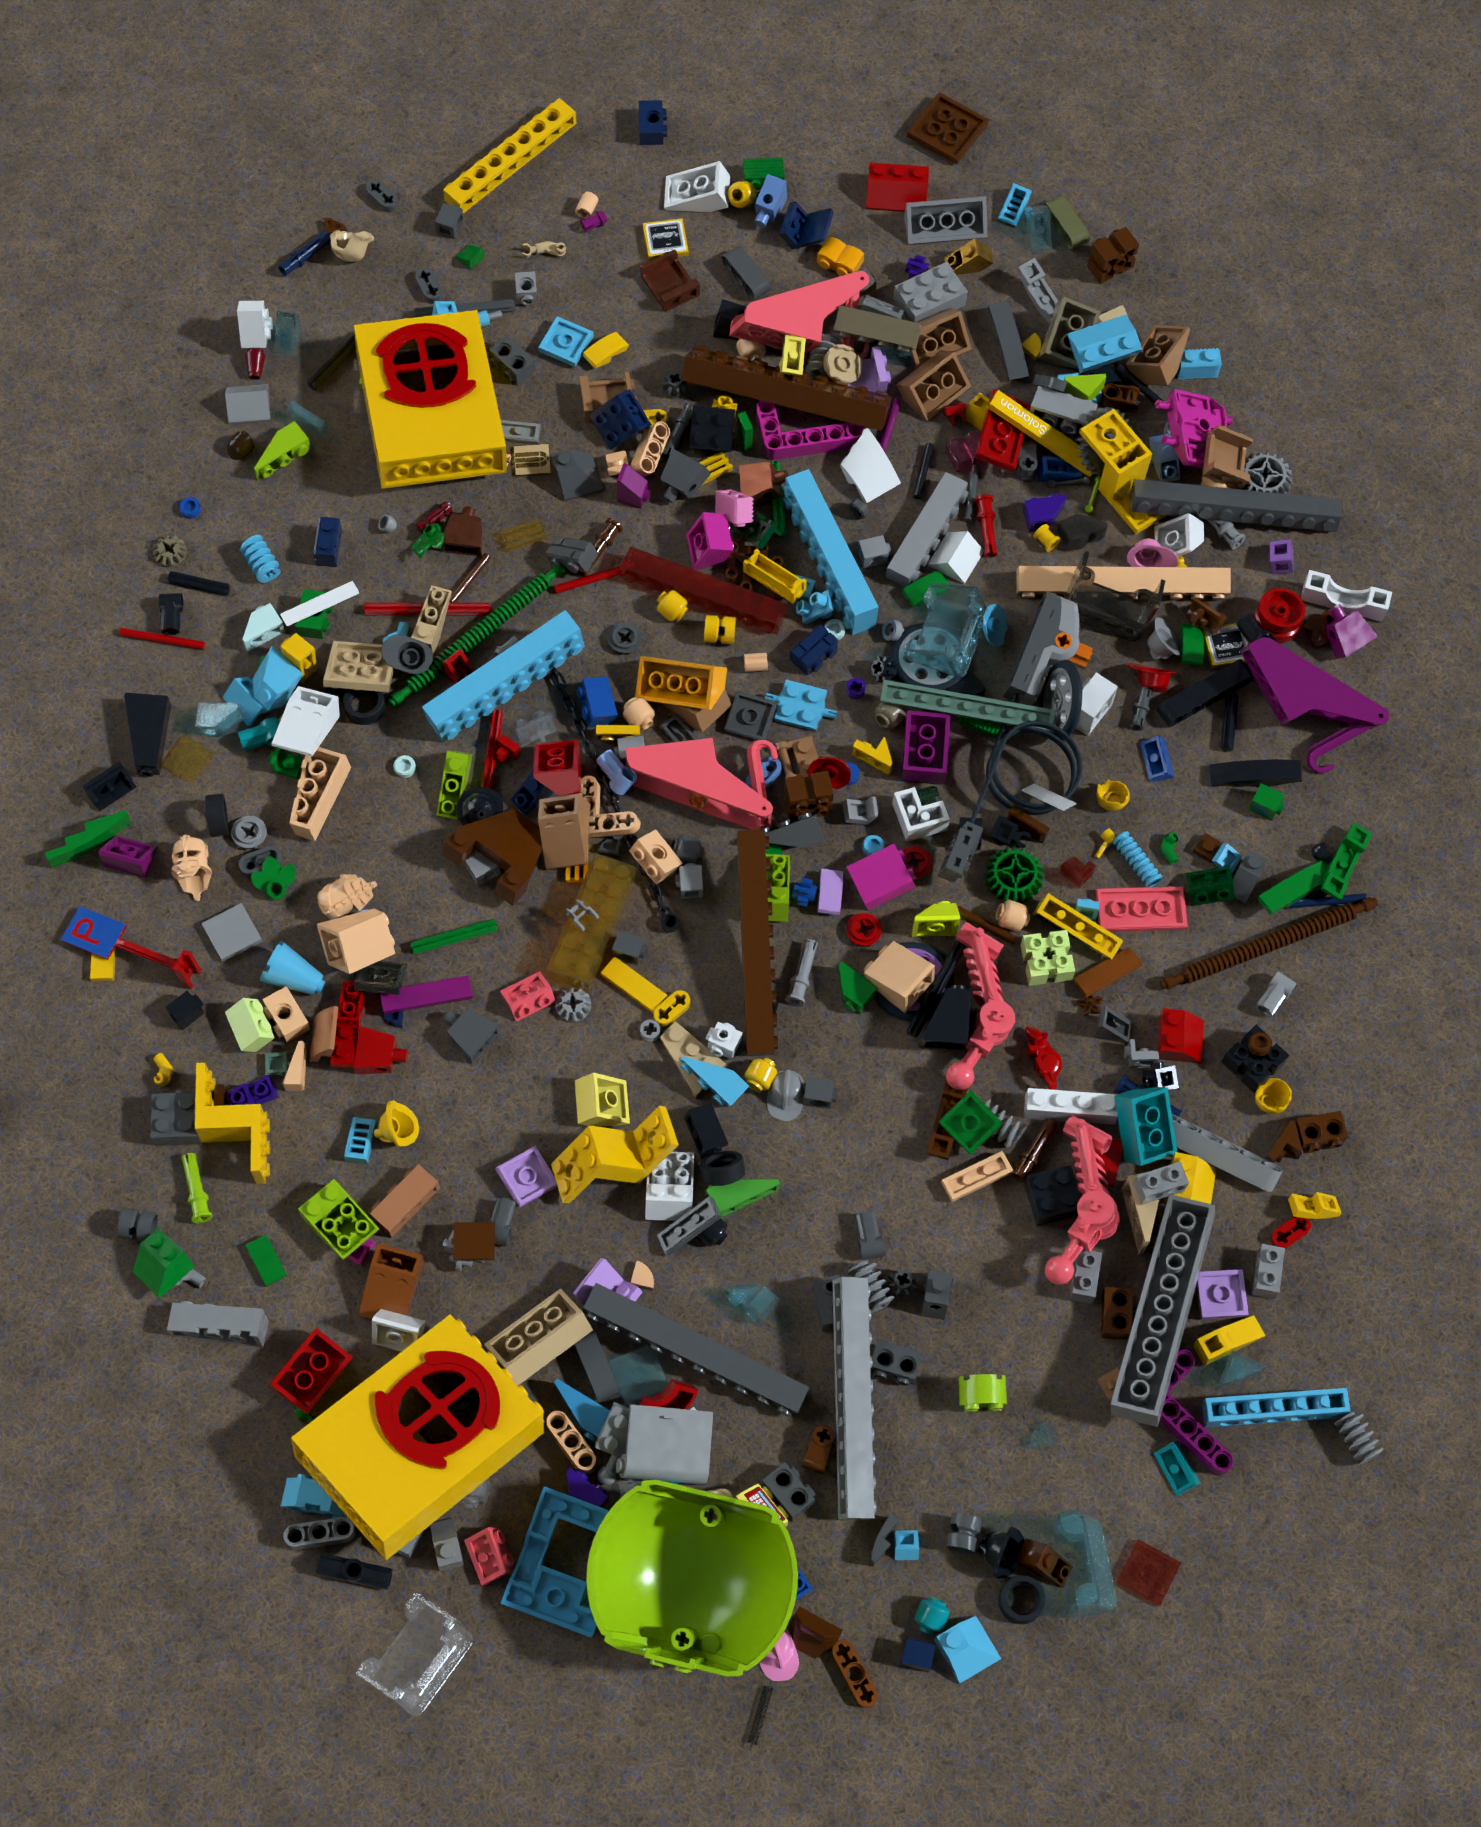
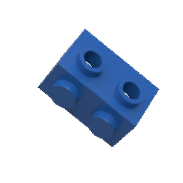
M608 676L583 679L577 688V697L582 702V716L587 721L588 727L613 724L618 714Z

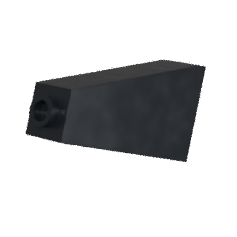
M125 692L124 699L136 770L138 774L145 777L160 775L171 710L169 697L165 695Z

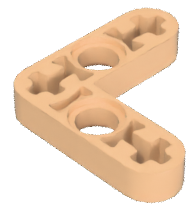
M585 776L581 779V793L578 794L588 802L594 803L593 808L590 810L589 823L592 826H589V838L632 834L639 830L641 822L633 812L599 814L600 784L593 776ZM592 783L593 786L590 787V792H588L586 787H589V784ZM629 819H632L634 822L627 826L625 823H629ZM606 821H614V825L610 829H604L603 826Z

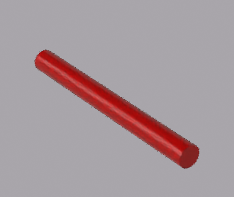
M634 562L558 584L553 586L554 591L558 594L636 570Z
M120 628L119 635L123 637L204 650L206 644L204 641L127 628Z

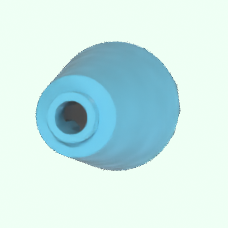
M282 941L279 942L267 962L266 971L262 972L259 980L263 983L282 988L287 986L290 990L314 995L315 992L320 993L326 982L322 980L323 974Z

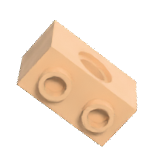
M656 829L639 838L629 850L655 884L674 875L679 866L683 864Z
M287 986L262 999L265 1005L263 1012L268 1020L273 1019L276 1024L273 1026V1029L279 1039L283 1037L286 1043L311 1030L307 1019ZM283 1013L290 1014V1016L286 1019L279 1018L280 1015Z

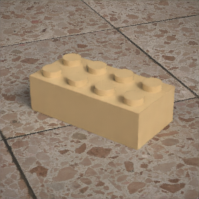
M560 1288L484 1345L494 1355L498 1366L510 1372L512 1380L518 1386L584 1338L593 1329L583 1311Z

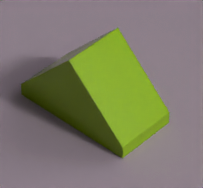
M1106 374L1066 376L1064 381L1067 384L1064 393L1083 400L1093 401L1104 388Z

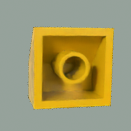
M1175 1152L1170 1165L1181 1162L1189 1184L1185 1191L1174 1194V1196L1211 1204L1217 1168L1197 1156ZM1165 1197L1164 1203H1167L1168 1197Z

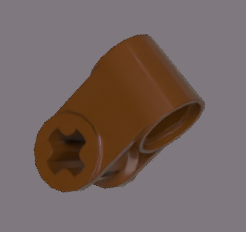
M1106 384L1102 390L1099 404L1103 408L1108 407L1134 413L1139 410L1137 396L1140 394V389L1130 385Z
M821 1425L814 1430L801 1467L821 1474L825 1473L834 1441V1432L829 1426ZM826 1433L827 1438L830 1440L825 1439L824 1443H821L818 1436Z

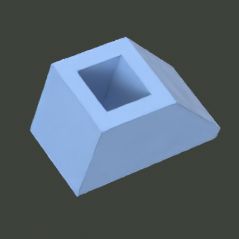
M1164 435L1149 437L1150 451L1152 452L1151 458L1159 481L1170 482L1179 480V458L1171 445L1162 444V437Z

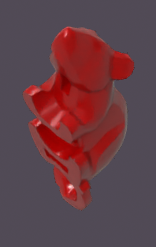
M1027 1026L1025 1029L1026 1036L1032 1044L1027 1045L1029 1049L1026 1050L1029 1058L1035 1057L1036 1063L1033 1064V1067L1040 1079L1045 1078L1048 1089L1057 1090V1076L1062 1069L1061 1056L1050 1047L1047 1041L1049 1036L1047 1032L1043 1033L1038 1029Z

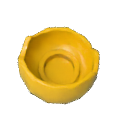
M1107 780L1104 784L1097 785L1096 799L1100 807L1114 812L1128 804L1130 792L1125 784L1119 781Z
M1268 1078L1257 1088L1255 1103L1267 1114H1279L1289 1105L1292 1090L1283 1080Z

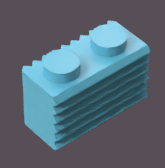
M1184 349L1177 371V379L1218 377L1222 366L1220 349Z

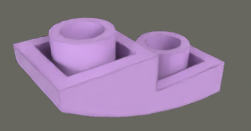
M821 868L818 912L840 915L843 871Z

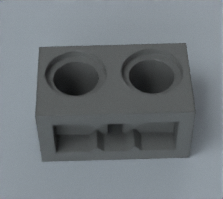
M508 335L489 349L490 364L495 369L499 368L503 372L504 377L509 382L513 381L517 386L536 371L535 360Z
M877 1339L870 1372H873L872 1375L876 1378L886 1379V1377L896 1379L895 1382L903 1386H909V1383L914 1385L923 1353ZM881 1356L887 1357L890 1364L886 1366L880 1365L877 1359ZM908 1363L912 1366L913 1370L911 1372H904L901 1370L900 1365Z
M784 1462L762 1480V1485L771 1492L773 1499L786 1511L789 1516L788 1518L793 1522L814 1505L815 1493L808 1484L803 1485L798 1479L800 1477L798 1471L792 1465L788 1466ZM780 1476H785L788 1478L789 1484L787 1486H779L776 1479ZM794 1495H801L805 1502L802 1505H795L791 1498Z

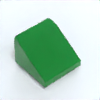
M471 244L456 256V259L470 270L485 258L484 250Z

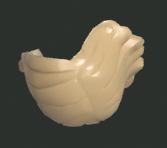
M335 230L330 234L331 249L343 261H360L365 256L368 244L373 242L374 236L366 231L352 233Z

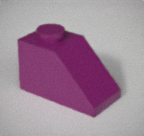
M624 463L617 478V502L642 508L643 503L648 502L650 496L648 481L628 464Z

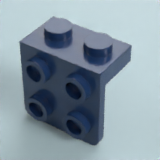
M796 201L789 203L779 235L792 249L822 243L826 238L834 211L829 208L807 214Z

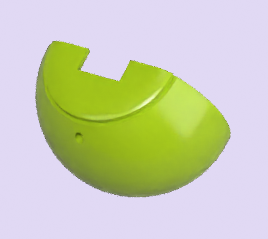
M661 1480L642 1481L641 1486H635L622 1496L600 1524L589 1552L586 1579L587 1594L595 1623L601 1634L605 1635L604 1641L614 1648L642 1655L644 1658L650 1659L649 1664L660 1667L668 1666V1664L675 1665L674 1670L684 1673L698 1669L726 1677L741 1676L744 1670L748 1671L773 1649L789 1623L798 1590L797 1559L789 1532L783 1521L779 1519V1513L765 1505ZM713 1512L718 1515L717 1520L712 1519ZM685 1634L686 1637L689 1638L688 1643H685L683 1641V1637Z

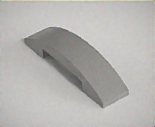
M1033 258L1017 269L1033 304L1048 324H1050L1058 300L1043 278L1045 273L1036 259Z

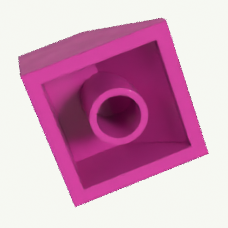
M703 512L686 534L694 571L724 562L733 552L734 544L731 541L730 524L727 522L726 514Z

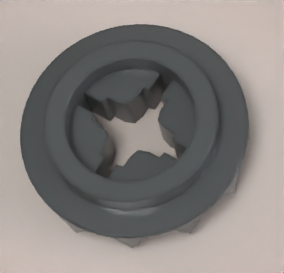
M627 622L619 623L609 631L608 642L613 651H618L622 655L624 653L631 654L634 650L639 649L642 643V633L634 624ZM620 636H629L630 642L624 641L623 643H621Z

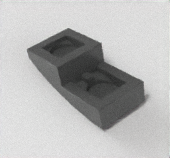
M893 1514L886 1520L876 1538L870 1559L872 1566L890 1548L891 1544L885 1538L899 1522V1519Z

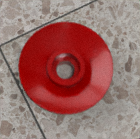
M835 757L817 758L808 767V776H811V773L828 771L832 788L835 790L846 786L851 779L850 767L844 761Z

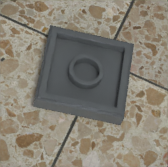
M736 691L723 729L724 732L754 741L766 740L778 702Z

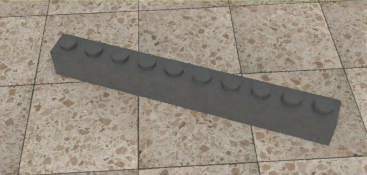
M1141 479L1133 480L1129 494L1131 512L1182 516L1190 513L1200 519L1337 532L1342 519L1340 499Z
M595 1283L582 1311L588 1320L595 1323L599 1320L607 1324L606 1328L615 1333L622 1331L628 1334L627 1338L635 1343L640 1344L642 1341L650 1345L649 1349L658 1354L664 1352L671 1355L670 1359L678 1364L685 1362L692 1366L691 1369L701 1375L707 1373L714 1376L713 1380L721 1385L728 1383L735 1387L734 1390L744 1396L750 1394L756 1397V1401L764 1406L771 1404L777 1407V1411L782 1415L790 1417L792 1414L795 1416L808 1392L809 1386L598 1283Z

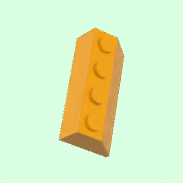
M640 656L635 697L637 699L643 698L646 701L711 710L725 689L727 667Z

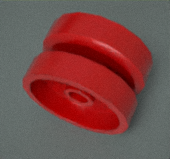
M1275 588L1267 591L1262 596L1254 617L1264 631L1273 635L1277 643H1285L1291 641L1297 635L1306 613L1305 604L1295 592L1288 589Z

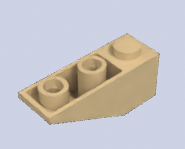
M431 585L411 638L426 643L434 655L441 636L452 591Z

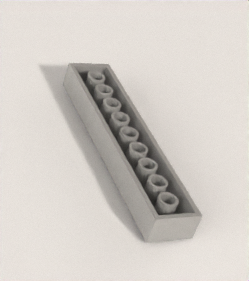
M1174 1195L1168 1197L1111 1400L1112 1416L1158 1427L1215 1218V1205Z

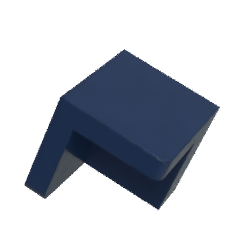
M908 1638L905 1643L900 1666L929 1673L935 1645Z

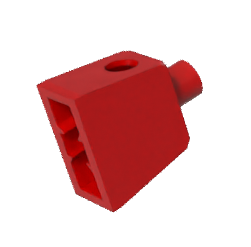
M360 1027L353 1063L354 1073L358 1075L392 1073L394 1062L407 1063L408 1049L396 1048L397 1042L393 1035Z

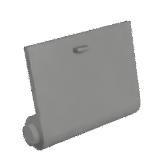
M630 1404L626 1454L617 1459L616 1472L620 1474L621 1478L661 1480L665 1482L705 1485L709 1476L713 1412Z

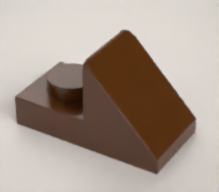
M1291 1120L1267 1155L1266 1160L1272 1163L1275 1161L1280 1163L1286 1152L1297 1159L1300 1158L1303 1150L1294 1121Z

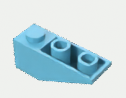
M685 1056L679 1058L682 1062L680 1067L689 1075L693 1073L698 1078L696 1082L704 1090L707 1091L709 1088L715 1094L713 1098L721 1106H731L749 1087L733 1070Z

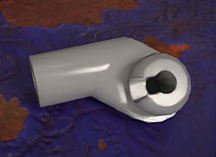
M192 1269L175 1286L182 1284V1281L189 1280L201 1288L207 1278Z

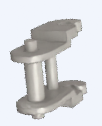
M577 899V904L573 908L566 909V915L570 916L573 919V924L577 928L580 927V930L583 932L585 928L578 919L585 913L591 916L594 915L596 920L599 916L590 906L586 907L583 901ZM581 908L583 911L576 916L574 912Z

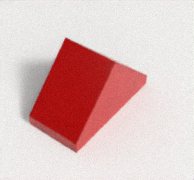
M458 649L443 662L445 675L454 684L475 671L462 649Z

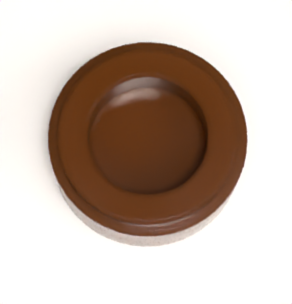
M1261 1032L1254 1033L1248 1042V1049L1256 1056L1268 1054L1272 1046L1271 1038Z

